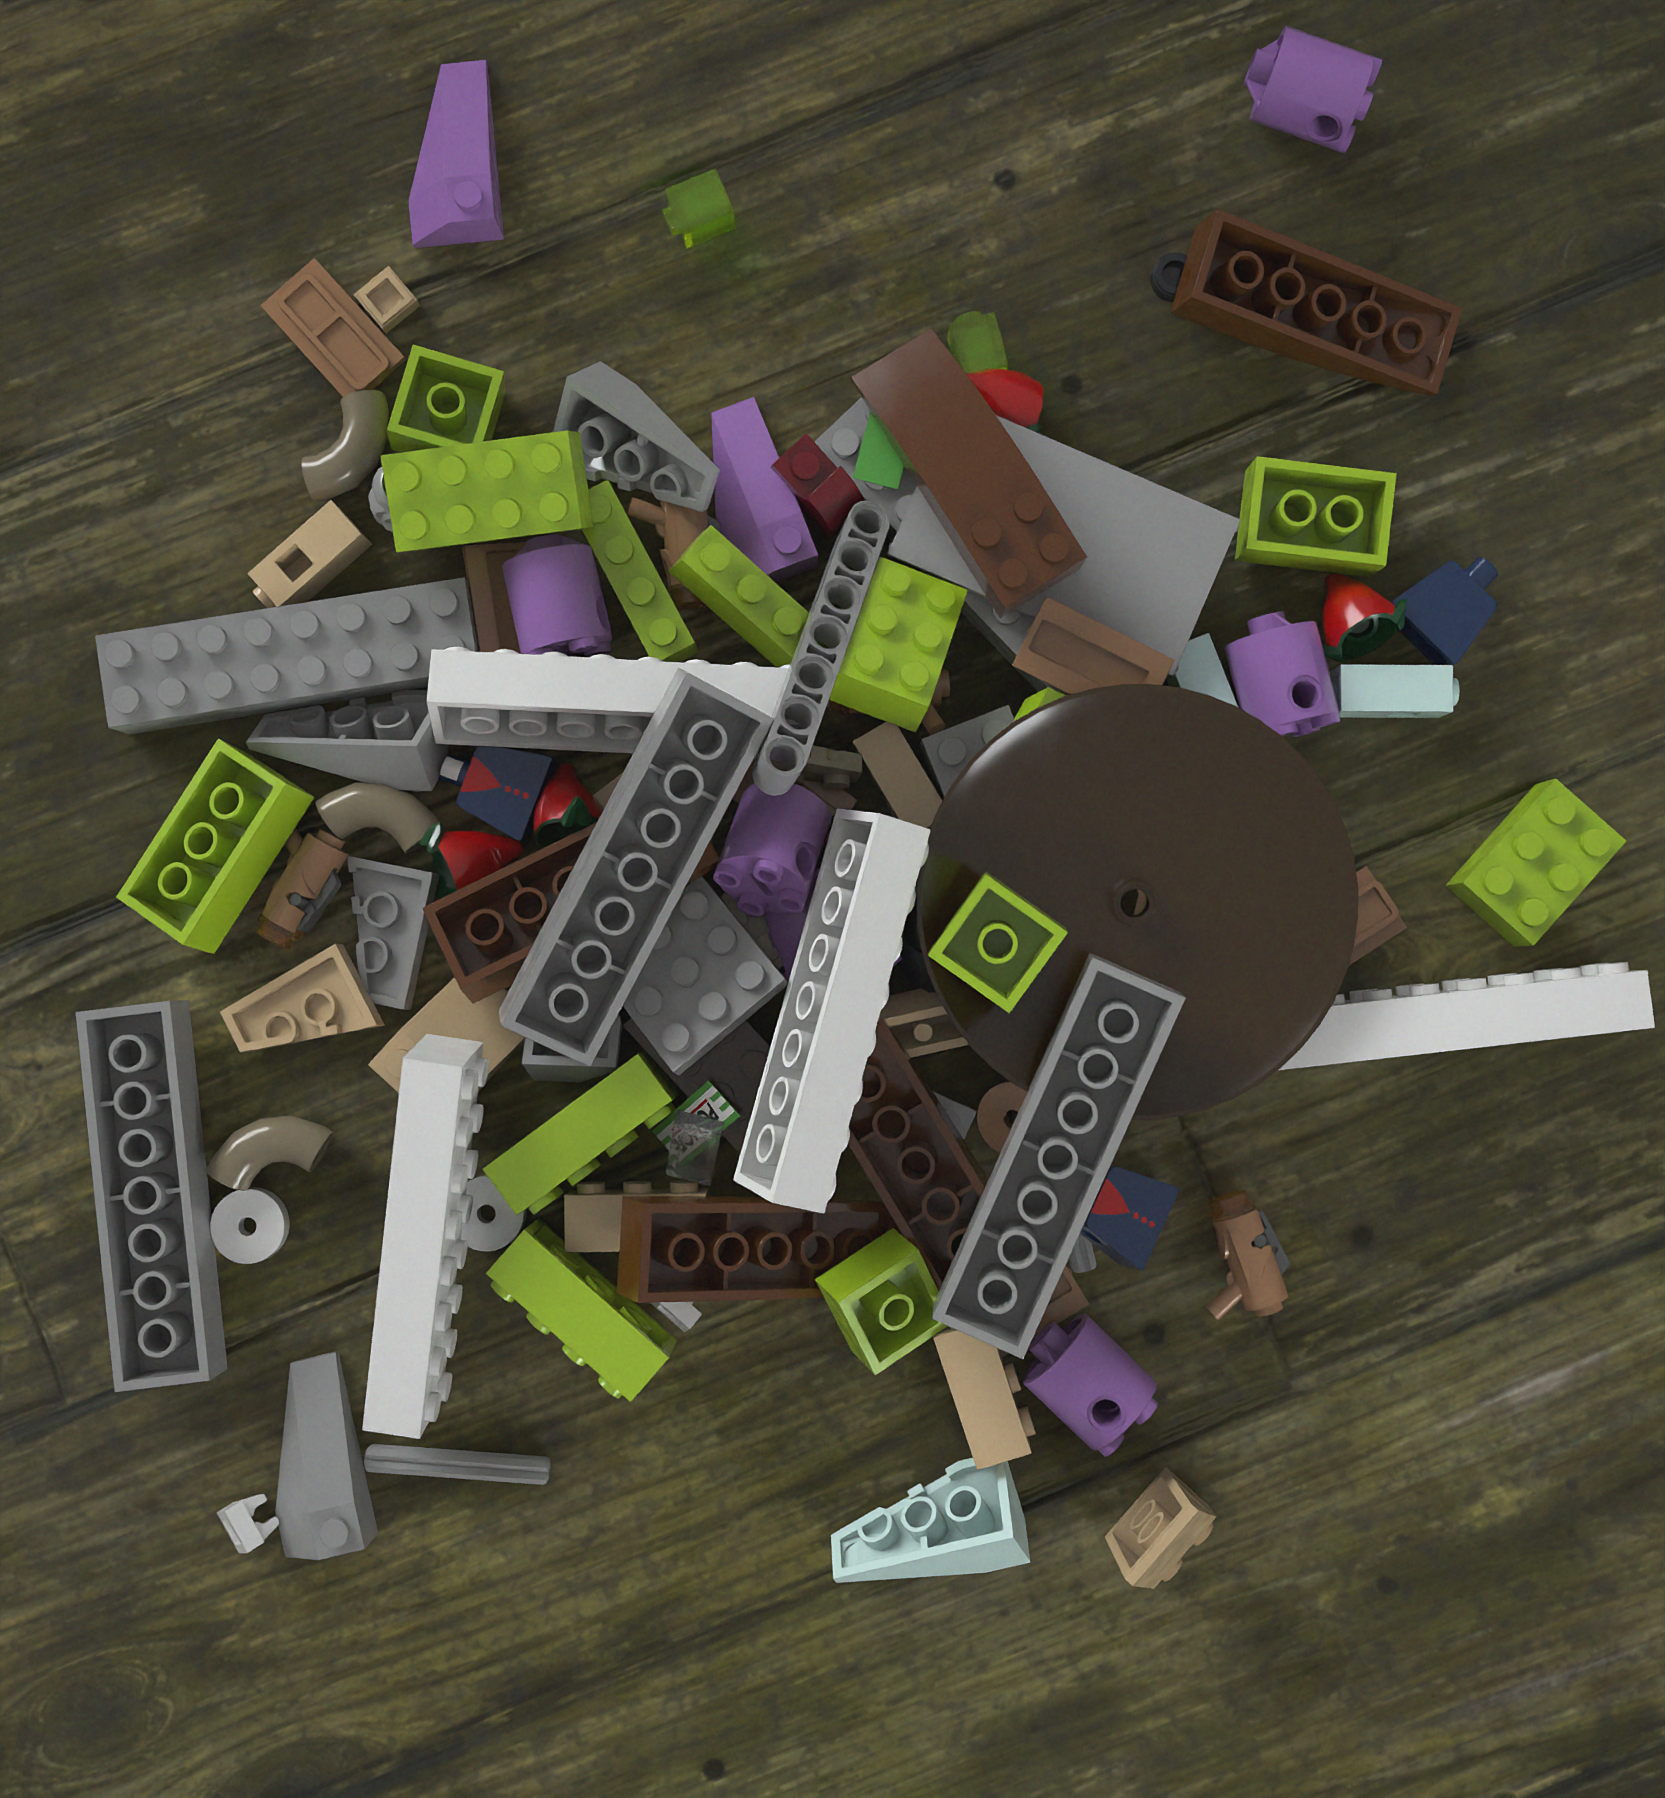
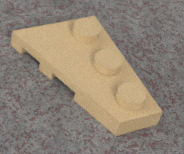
M343 944L330 946L220 1011L240 1052L257 1051L384 1026Z

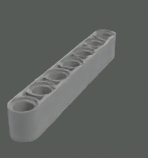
M867 500L856 503L850 510L836 538L772 714L774 721L762 741L753 766L752 776L754 783L766 794L777 796L788 792L807 763L889 529L890 519L888 513L876 502ZM846 566H850L855 571L848 569ZM831 603L839 605L843 610L837 609ZM816 641L825 643L829 649L821 647ZM801 680L811 682L816 689L805 686ZM786 720H794L802 727V730L794 729ZM770 760L780 761L787 767L788 771L778 770Z

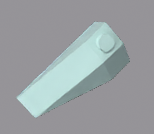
M973 1458L958 1461L945 1469L947 1474L925 1487L920 1483L907 1491L909 1496L887 1509L878 1507L831 1535L833 1579L835 1582L986 1573L1030 1563L1025 1517L1008 1461L977 1470Z

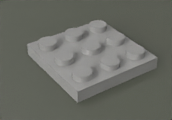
M700 877L683 890L630 990L623 1007L672 1072L679 1076L788 985V981L703 877Z

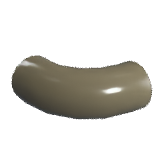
M362 390L344 396L340 401L343 412V428L338 439L329 449L302 458L304 481L314 502L330 500L357 488L378 466L381 459L380 455H383L389 440L387 434L389 409L385 393L377 390Z
M356 782L330 792L316 801L319 814L338 838L344 839L351 833L363 828H379L390 833L399 843L405 854L424 846L419 845L421 838L429 826L439 822L437 817L416 795L385 784Z
M292 1115L260 1118L234 1131L213 1155L206 1168V1172L221 1184L241 1191L248 1190L253 1179L262 1168L275 1162H288L308 1172H312L326 1153L335 1132L323 1125Z

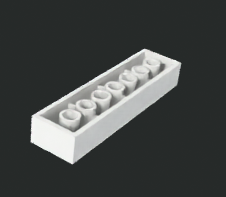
M449 647L445 650L431 649L427 706L436 744L634 753L678 667L772 717L790 665L775 668L758 667L750 662L718 665L698 659L681 663L663 662L655 657H643L638 660L615 659L604 654L593 655L587 658L568 657L559 652H547L542 655L519 654L509 649H500L495 652H474L463 647ZM801 680L805 686L816 689L811 682ZM786 720L794 729L802 730V727L794 720ZM759 747V749H758V751H757V753L755 754V756H754L753 759H756V758H757V755H758V752H759V750H760V747Z
M846 809L836 810L733 1179L735 1182L772 1203L824 1214L827 1202L835 1192V1173L841 1152L845 1150L849 1142L850 1130L848 1126L854 1105L862 1095V1076L867 1058L875 1048V1029L880 1011L888 1001V982L894 962L899 958L902 951L903 941L901 935L906 917L915 904L916 893L914 889L920 868L928 857L930 829L881 813Z
M1628 962L1580 965L1577 968L1533 971L1534 975L1533 973L1487 976L1488 985L1486 978H1465L1441 981L1442 990H1439V983H1422L1395 986L1396 995H1392L1391 989L1350 991V1000L1345 1001L1344 994H1337L1335 1001L1316 1031L1304 1046L1279 1070L1655 1028L1648 971H1629Z
M426 1034L403 1057L362 1430L420 1439L429 1421L436 1422L441 1401L446 1402L450 1394L452 1373L445 1372L447 1357L452 1358L457 1341V1329L450 1327L452 1313L457 1314L462 1298V1285L456 1284L457 1269H462L464 1266L468 1247L467 1240H461L462 1224H468L473 1205V1196L466 1195L468 1178H474L478 1162V1150L471 1149L473 1133L480 1131L483 1119V1105L477 1104L478 1087H484L489 1069V1059L482 1058L484 1042Z

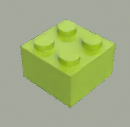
M413 344L387 427L391 449L402 453L491 441L506 394L504 371Z
M986 871L933 944L928 956L1010 1013L1065 938L1068 931L1063 925Z
M894 1228L815 1279L851 1351L874 1375H877L947 1327V1325L932 1319L933 1304L939 1291L919 1250Z

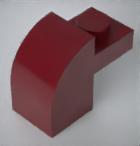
M807 433L770 467L801 501L799 504L801 512L827 541L842 528L852 507L860 501H865L848 473L842 466L837 468Z

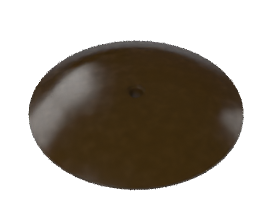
M1120 684L1093 688L1067 695L1038 707L998 733L968 762L952 783L930 827L931 831L928 838L929 853L924 865L920 868L917 884V924L921 950L928 975L946 1013L971 1048L998 1073L1027 1092L1089 953L1179 991L1186 998L1131 1120L1150 1121L1174 1118L1207 1110L1232 1100L1259 1085L1283 1067L1304 1046L1323 1021L1335 1001L1345 978L1354 948L1358 921V882L1355 859L1348 833L1337 806L1316 772L1284 737L1253 715L1210 695L1172 686ZM986 871L1063 925L1068 931L1065 938L1010 1013L928 956L933 944ZM1133 889L1142 890L1147 901L1143 911L1137 915L1125 914L1121 909L1122 896Z

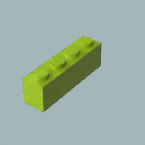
M609 480L592 487L588 491L594 528L582 529L649 657L661 659L663 662H682L699 653L690 632Z
M710 525L696 537L668 572L774 666L780 668L784 665H791L809 612ZM816 641L821 647L829 649L825 643Z

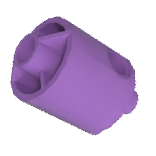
M1285 26L1278 40L1263 49L1257 48L1246 74L1243 87L1249 89L1254 100L1250 121L1329 149L1346 153L1356 126L1351 124L1354 119L1362 121L1368 111L1373 98V92L1366 90V87H1372L1382 64V59Z
M558 534L544 535L528 540L515 557L505 561L502 565L521 654L542 655L547 652H559L572 656L584 653L585 657L590 658L593 655H607L612 652L610 642L613 641L595 556L591 546Z
M1284 612L1266 614L1247 622L1250 636L1238 639L1224 647L1239 708L1260 719L1281 736L1292 734L1293 737L1319 731L1321 727L1341 722L1335 692L1315 621L1290 624L1286 621Z
M755 783L751 784L743 792L713 875L714 881L728 895L738 901L737 908L742 913L759 917L764 914V911L799 913L804 909L830 829L832 816L827 805L816 794L796 784H793L791 789L785 794L777 796L764 793Z
M1086 1313L1078 1315L1062 1328L1054 1321L1048 1323L1033 1338L1028 1347V1350L1036 1357L1032 1360L1024 1374L1023 1384L1093 1451L1098 1450L1105 1457L1112 1454L1120 1446L1124 1439L1122 1433L1134 1421L1139 1425L1144 1423L1158 1406V1403L1152 1398L1157 1389L1156 1380Z

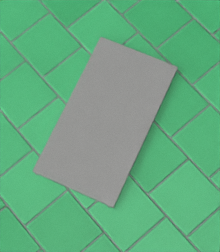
M997 416L1087 556L1080 570L1016 608L1015 611L1035 619L1047 596L1174 659L1175 661L1167 675L1173 677L1174 673L1178 671L1179 661L1232 538L1239 529L1240 519ZM917 486L895 538L889 544L887 556L987 598Z

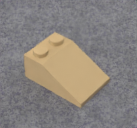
M454 977L394 1035L368 1065L399 1093L403 1057L426 1034L484 1042L482 1058L489 1059L487 1083L525 1041V1037L501 1026L498 1010L508 993L505 988L472 1004L460 990Z
M1165 1467L1106 1534L1105 1539L1125 1580L1132 1586L1154 1589L1161 1580L1166 1582L1177 1573L1182 1564L1181 1557L1193 1544L1198 1546L1205 1541L1213 1529L1212 1522L1216 1515L1203 1499Z

